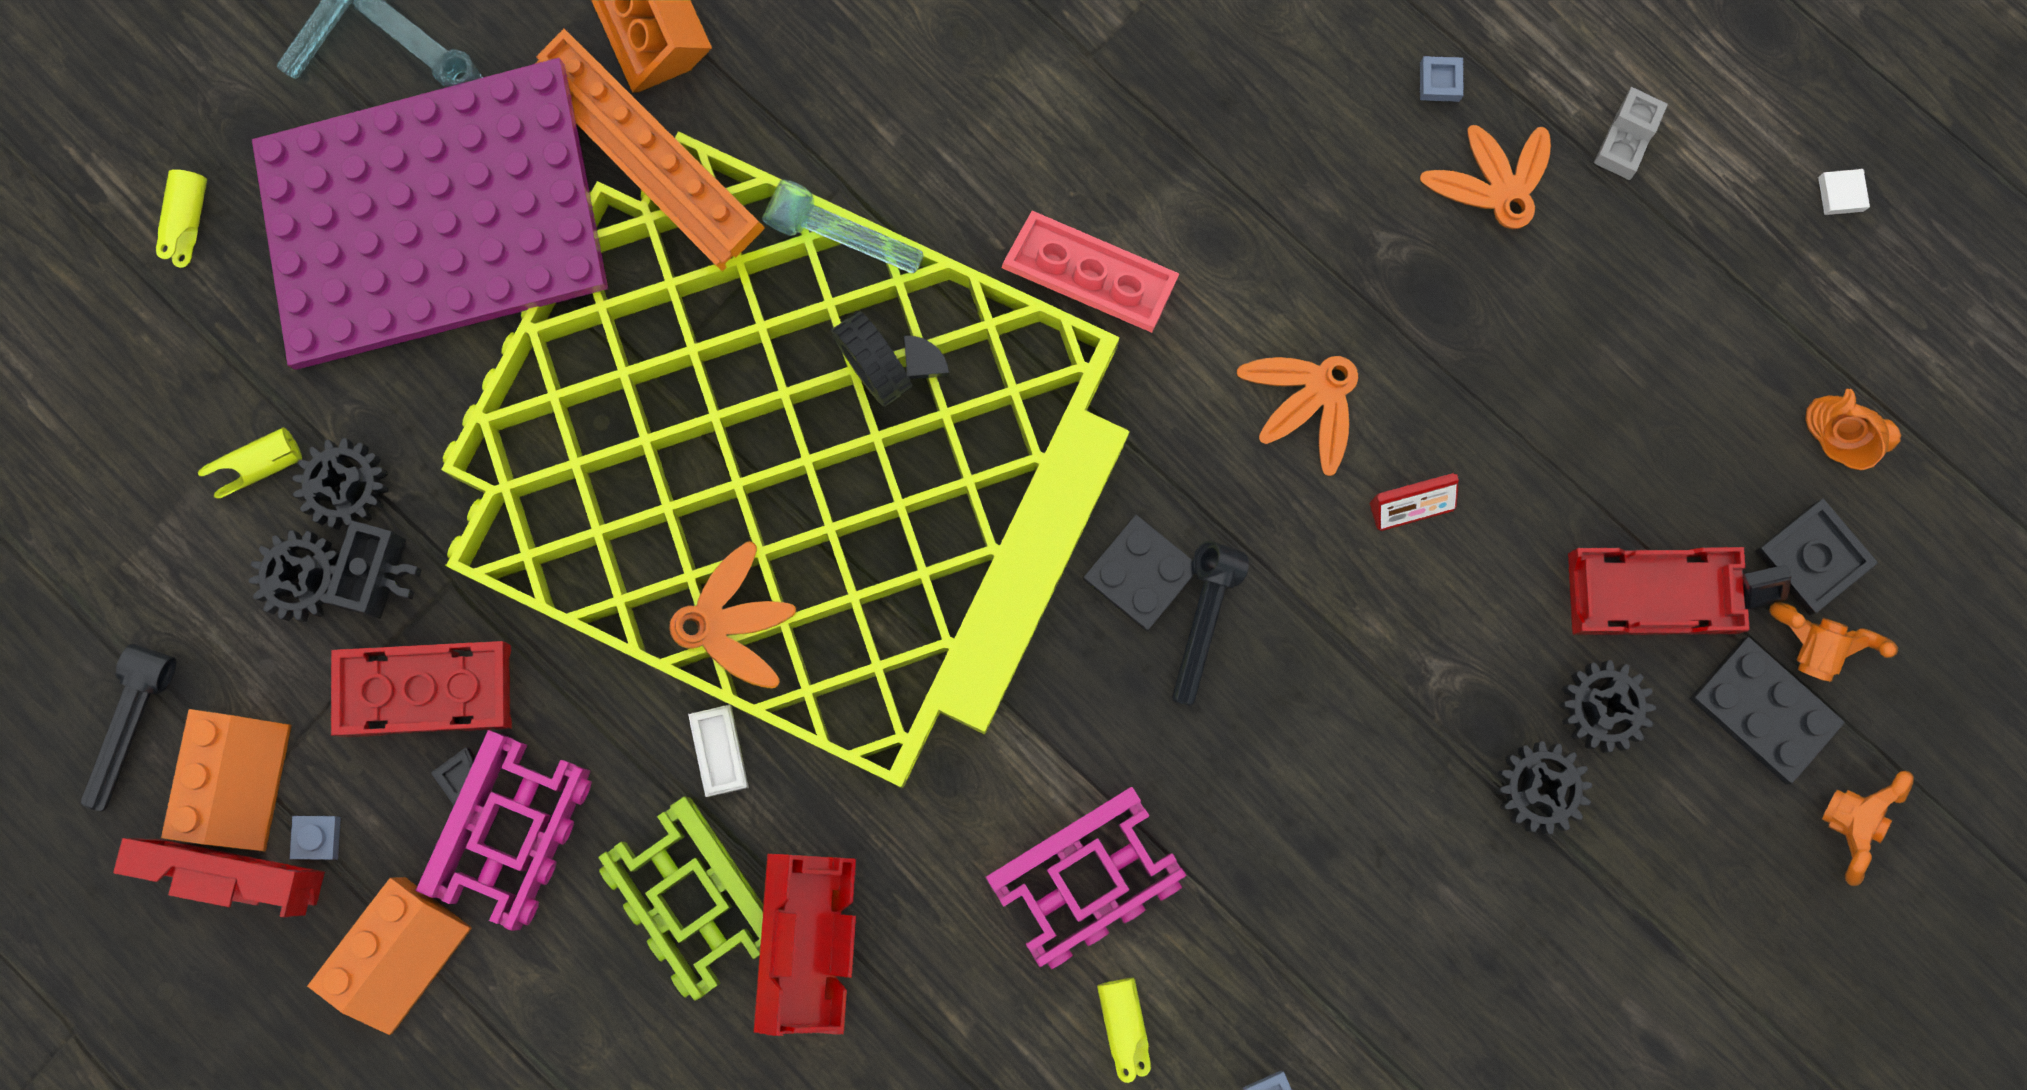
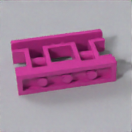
M488 730L416 891L431 898L437 897L448 904H457L464 886L498 900L489 921L501 924L508 930L515 931L520 930L523 924L529 925L539 905V901L534 899L540 885H546L551 879L557 863L552 858L559 843L564 845L568 840L574 826V821L570 820L576 804L582 805L585 801L592 782L587 780L590 770L564 760H560L553 778L521 766L519 763L527 748V744L516 741L501 733ZM501 768L523 777L514 799L491 792ZM539 784L555 791L562 792L563 790L552 817L547 813L530 807ZM500 806L534 819L518 857L484 844ZM465 848L488 857L478 879L462 872H455ZM503 864L519 871H527L528 869L517 896L494 886Z
M1133 787L1128 788L986 876L1003 907L1022 896L1042 928L1043 933L1026 943L1039 967L1048 963L1051 969L1059 966L1073 956L1069 950L1083 940L1087 946L1094 944L1109 934L1106 926L1113 921L1121 918L1125 924L1146 911L1142 904L1155 895L1162 901L1182 888L1179 880L1187 875L1180 868L1173 853L1153 863L1132 829L1133 826L1149 817ZM1129 809L1132 817L1118 825L1128 840V845L1110 856L1098 838L1082 846L1079 839ZM1095 851L1116 887L1080 909L1059 872ZM1057 854L1060 861L1046 869L1057 887L1056 890L1038 901L1034 900L1025 883L1009 892L1006 887L1008 883ZM1138 858L1149 876H1153L1165 868L1168 875L1120 905L1117 904L1115 899L1129 891V888L1118 872L1119 870ZM1064 904L1068 905L1077 922L1093 913L1096 920L1048 950H1044L1042 944L1056 936L1045 916Z

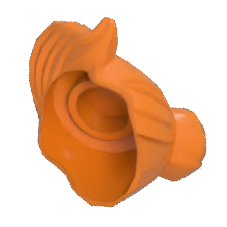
M1846 389L1843 397L1828 395L1815 398L1807 408L1805 419L1809 432L1819 441L1822 449L1830 459L1840 462L1849 468L1865 470L1874 467L1886 452L1892 451L1901 441L1899 428L1891 420L1883 419L1877 412L1856 404V396L1852 389Z

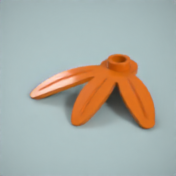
M1471 125L1468 128L1470 148L1489 184L1473 176L1455 171L1431 170L1421 174V182L1434 192L1466 205L1494 209L1495 217L1502 226L1509 229L1522 228L1532 220L1535 213L1534 201L1529 194L1540 181L1548 164L1551 148L1549 131L1544 127H1538L1531 134L1520 153L1515 175H1513L1509 161L1496 140L1481 127ZM1510 202H1516L1520 205L1522 209L1520 214H1515L1510 210Z
M1333 356L1324 360L1320 366L1304 360L1283 357L1259 359L1239 366L1237 375L1249 382L1270 386H1305L1283 402L1271 415L1259 435V440L1264 444L1271 443L1288 435L1304 424L1320 406H1323L1319 428L1320 463L1325 475H1334L1342 461L1348 441L1349 411L1345 395L1349 394L1358 382V372L1355 365L1345 357ZM1338 369L1342 371L1345 375V380L1338 381L1334 379L1332 370Z
M747 541L731 552L714 570L698 598L697 605L685 606L673 615L669 629L673 640L678 645L688 649L703 646L706 652L732 675L750 684L772 689L776 688L780 682L773 669L753 651L728 638L726 635L755 633L772 628L793 617L796 613V607L790 603L763 601L722 609L739 589L754 561L757 546L755 543ZM694 621L698 625V633L695 635L685 633L683 629L684 622Z

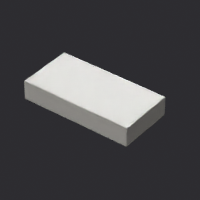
M726 705L688 714L705 797L749 788L732 706Z

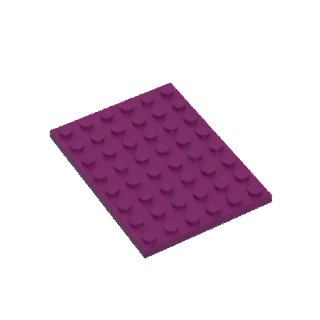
M560 58L252 139L287 365L295 370L608 289L565 64Z

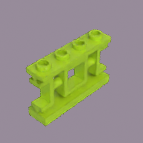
M684 796L672 804L669 810L657 816L668 832L666 837L637 857L626 842L618 843L612 850L599 856L600 861L604 865L599 871L612 890L619 888L626 898L627 902L623 904V907L633 923L637 926L642 923L650 934L651 938L647 940V943L654 955L661 962L666 959L674 970L675 974L671 976V979L683 997L686 998L688 995H691L693 1000L696 1001L721 984L709 965L741 942L753 959L760 956L764 905L690 797ZM680 820L711 866L709 870L706 869L700 858H694L678 869L666 849L685 837L675 823L676 821ZM622 859L631 872L637 871L652 860L663 876V881L645 893L655 908L651 909L620 863ZM695 872L717 906L686 928H683L661 894ZM724 891H728L759 937L758 941L754 940L747 928L741 930L729 940H726L713 920L732 908L723 894ZM669 930L678 943L684 942L698 931L704 937L712 952L694 964L703 980L699 981L667 933Z

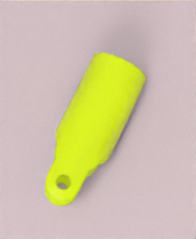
M169 170L156 246L158 257L161 259L172 257L173 264L179 268L186 267L192 258L207 179L204 176L185 170ZM167 246V251L163 252V248ZM184 255L185 259L180 262L179 258Z
M283 427L205 465L198 471V475L205 476L223 468L234 469L241 475L237 480L221 487L214 493V497L218 499L298 463L299 460H302V455L290 432Z
M1125 978L1097 985L1110 1050L1115 1061L1118 1077L1121 1081L1130 1083L1136 1078V1075H1148L1151 1070L1148 1053L1149 1046L1135 979ZM1140 1061L1144 1063V1069L1140 1068ZM1124 1068L1128 1070V1076L1124 1074Z

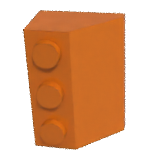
M591 0L632 92H641L690 71L712 49L691 0Z
M189 709L161 838L204 845L266 851L292 725Z
M406 877L389 878L307 985V987L341 1013L388 1035L393 1034L472 929L471 926L434 898L417 892L418 886Z

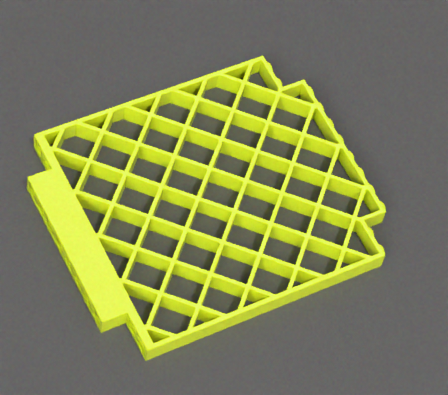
M678 132L675 139L711 175L715 177L714 169L742 182L726 189L743 206L771 196L791 205L801 236L744 255L740 253L736 258L733 256L725 264L727 268L724 271H721L714 264L675 277L660 233L677 228L678 226L642 190V200L639 201L597 181L593 190L589 191L596 228L608 205L635 217L597 230L601 252L650 237L665 281L608 300L604 290L595 292L593 296L596 304L548 319L556 303L529 308L521 312L522 321L516 332L510 333L502 346L503 356L496 369L492 368L487 373L483 381V393L476 405L473 404L469 407L463 418L462 425L464 428L457 441H452L443 455V463L445 464L441 469L452 478L484 493L482 499H477L472 504L467 515L469 523L462 536H457L451 543L447 553L449 561L446 566L900 788H904L940 713L982 734L986 733L1127 441L1128 430L1087 411L1116 352L1120 337ZM802 211L831 224V226L809 233ZM858 238L879 246L891 279L832 298L816 252ZM893 254L923 268L900 275ZM808 255L824 301L764 321L749 275ZM741 278L756 324L697 343L682 297ZM951 280L970 289L981 322L927 341L934 344L942 354L988 339L1005 389L947 408L937 377L926 378L938 411L878 431L862 381L844 355L846 368L787 387L771 339L830 319L834 328L841 323L839 316L898 297L911 336L923 338L907 294ZM985 297L1015 311L992 318ZM672 301L687 347L629 366L614 320ZM1037 322L1060 331L1072 366L1016 385L998 335ZM603 324L618 370L561 389L546 342ZM1077 340L1096 348L1089 363L1084 361ZM763 343L778 391L719 410L703 362ZM533 347L548 393L499 409ZM905 348L894 351L903 367H906ZM694 366L709 414L651 433L636 384ZM1079 382L1045 454L1040 452L1022 400ZM854 385L870 434L810 454L793 405ZM624 389L639 437L583 456L567 408ZM1011 404L1029 456L971 475L953 424ZM785 408L801 458L742 478L725 428ZM554 412L570 461L514 479L499 430ZM944 427L962 479L902 499L884 447ZM715 431L732 481L673 501L657 450ZM484 437L499 485L496 486L465 472ZM876 450L894 502L833 522L816 470ZM646 455L662 505L604 524L589 473ZM1035 470V475L1001 544H996L977 490ZM807 474L825 526L765 546L748 494ZM575 478L591 529L535 547L520 497ZM967 494L986 547L926 567L908 513ZM734 498H738L751 540L757 546V552L751 567L760 564L772 601L783 602L770 561L829 540L848 595L798 611L793 617L772 628L755 633L727 636L742 645H746L783 632L801 689L755 705L738 697L731 674L714 659L713 662L722 689L679 669L680 667L711 657L703 646L688 649L662 659L646 653L632 610L634 607L686 589H690L695 606L697 605L698 598L703 590L701 584L707 583L714 570L722 561L699 569L695 568L679 517ZM505 502L521 553L474 569L469 567L502 504ZM899 517L917 571L857 591L838 537ZM667 521L684 574L627 593L610 540ZM597 545L614 598L567 614L555 609L541 564ZM991 560L992 563L955 638L950 637L931 581ZM526 569L535 598L496 579ZM923 584L942 640L880 661L862 604ZM853 608L872 664L811 685L793 628ZM619 613L628 643L587 623ZM948 652L909 733H906L885 673ZM876 676L896 734L849 751L830 742L816 697ZM806 701L817 735L771 712ZM902 745L890 771L864 759V757Z

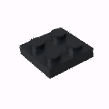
M1824 498L1812 504L1755 550L1769 568L1787 565L1792 575L1789 592L1809 615L1820 611L1878 564Z
M1135 515L1083 577V580L1147 632L1193 577L1195 572L1193 560L1139 516Z

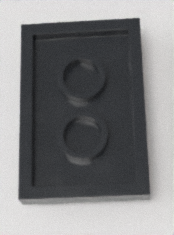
M1750 637L1742 638L1690 697L1692 702L1784 784H1792L1845 723Z

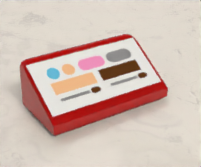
M1452 473L1377 494L1369 503L1377 529L1383 531L1455 510L1459 482L1457 474L1454 475Z

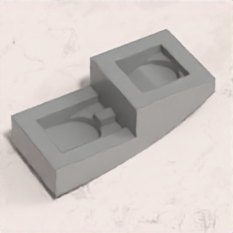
M1631 87L1608 130L1594 164L1630 180L1636 173L1647 145L1655 135L1668 104Z

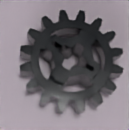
M342 438L339 447L331 440H325V451L323 452L311 447L309 450L313 459L310 462L299 460L298 464L305 469L304 474L294 475L292 479L302 485V489L293 493L295 498L306 501L300 510L307 515L314 514L312 521L322 526L328 521V526L335 530H340L343 521L347 526H349L351 520L357 522V517L359 516L368 521L372 520L369 509L372 506L381 509L383 507L382 502L376 499L378 493L383 494L389 491L388 487L379 483L380 479L388 476L386 470L376 467L380 463L381 458L374 453L368 454L369 448L360 442L354 447L353 442L347 438ZM345 458L358 461L363 468H350L349 464L345 462ZM343 477L346 478V481L344 482L341 481V478ZM340 486L341 490L337 491L335 487ZM320 500H331L332 505L336 506L337 510L326 509Z
M289 530L287 541L277 535L273 536L272 540L275 547L269 549L261 546L259 551L264 556L262 562H251V566L259 570V575L249 578V583L261 588L253 595L254 599L261 602L267 601L263 610L271 614L278 612V618L290 621L294 615L296 620L307 622L309 611L315 616H324L322 605L326 603L324 600L336 567L335 563H337L340 553L335 550L329 551L333 543L324 538L318 540V535L306 531L302 537L300 533ZM296 550H310L316 555L313 557L308 555L302 558L301 555L297 554ZM297 568L303 570L299 574L296 572L298 570ZM298 578L299 584H296L293 581H295ZM293 594L300 602L287 603L280 597H289Z
M1607 660L1602 662L1599 669L1598 665L1594 662L1585 666L1586 674L1577 671L1571 675L1576 685L1563 686L1562 691L1569 695L1570 699L1569 701L1559 703V708L1569 710L1570 716L1563 719L1562 723L1563 725H1575L1576 729L1571 735L1573 739L1587 737L1585 748L1594 749L1600 743L1602 753L1613 752L1615 745L1619 751L1627 750L1630 748L1629 739L1633 742H1639L1644 739L1639 728L1646 729L1653 726V722L1645 717L1647 712L1656 710L1655 705L1648 704L1645 700V697L1651 695L1653 690L1652 688H1640L1639 684L1644 678L1642 674L1632 677L1628 676L1630 665L1623 664L1614 670L1613 661ZM1598 679H1608L1607 683L1602 685L1601 690L1588 688L1591 683ZM1609 699L1608 707L1613 709L1615 713L1606 715L1607 707L1601 704V700ZM1582 708H1583L1584 711H1585V714H1586V716H1587L1588 721H1587V720L1585 719V717H1584ZM1614 723L1626 725L1617 734H1607L1609 730H1612Z
M1544 741L1534 743L1533 752L1527 745L1519 747L1520 759L1514 755L1507 756L1505 761L1511 767L1510 770H1501L1497 773V776L1506 780L1505 786L1495 789L1496 793L1506 794L1507 800L1500 805L1501 810L1513 809L1515 813L1510 821L1513 824H1519L1526 820L1525 831L1535 832L1539 825L1543 834H1553L1554 824L1560 831L1570 829L1567 818L1574 821L1581 820L1583 816L1577 809L1578 806H1587L1591 803L1588 798L1582 796L1583 790L1592 788V783L1582 782L1580 777L1588 770L1587 767H1575L1573 765L1577 757L1575 752L1562 756L1561 744H1553L1548 751ZM1541 760L1550 761L1562 770L1558 772L1550 770L1546 763L1541 762ZM1522 773L1524 778L1521 787L1518 790V779L1520 774ZM1542 781H1547L1550 786L1545 791V795H1540L1537 788L1542 786ZM1569 786V797L1567 802H1565L1564 798ZM1531 804L1538 806L1542 814L1546 813L1547 817L1536 815L1525 806Z

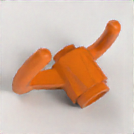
M1775 602L1770 606V615L1788 625L1803 644L1797 661L1800 662L1798 670L1815 678L1831 682L1834 675H1839L1846 657L1866 647L1880 651V654L1886 658L1893 657L1898 652V646L1892 640L1867 629L1847 632L1848 626L1825 618L1822 619L1820 625L1811 623L1802 614L1798 613L1795 607L1783 602Z
M1899 772L1890 786L1866 798L1849 790L1846 793L1837 790L1833 795L1822 820L1830 823L1829 828L1846 835L1852 860L1846 871L1845 880L1851 886H1858L1864 880L1865 872L1872 860V855L1869 852L1871 849L1870 843L1872 840L1881 843L1892 823V820L1885 817L1888 810L1887 807L1893 802L1903 803L1906 800L1914 781V776L1911 772Z

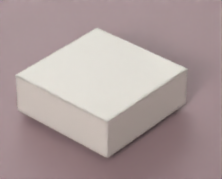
M1863 169L1824 172L1818 177L1824 215L1864 212L1870 207Z

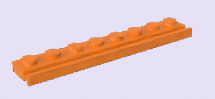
M565 29L536 56L539 59L536 63L555 58L562 60L565 64L576 124L721 271L727 268L725 264L732 256L736 258L765 229Z

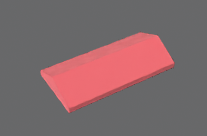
M1031 211L1002 265V268L1151 333L1162 315L1179 276V273L1034 211Z

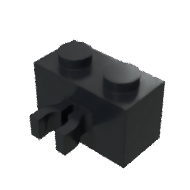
M351 520L324 602L342 609L381 619L390 590L401 597L411 600L415 593L412 590L402 588L399 582L394 581L395 575L403 577L406 574H412L420 577L422 569L409 564L398 565L406 543L405 538L392 531Z

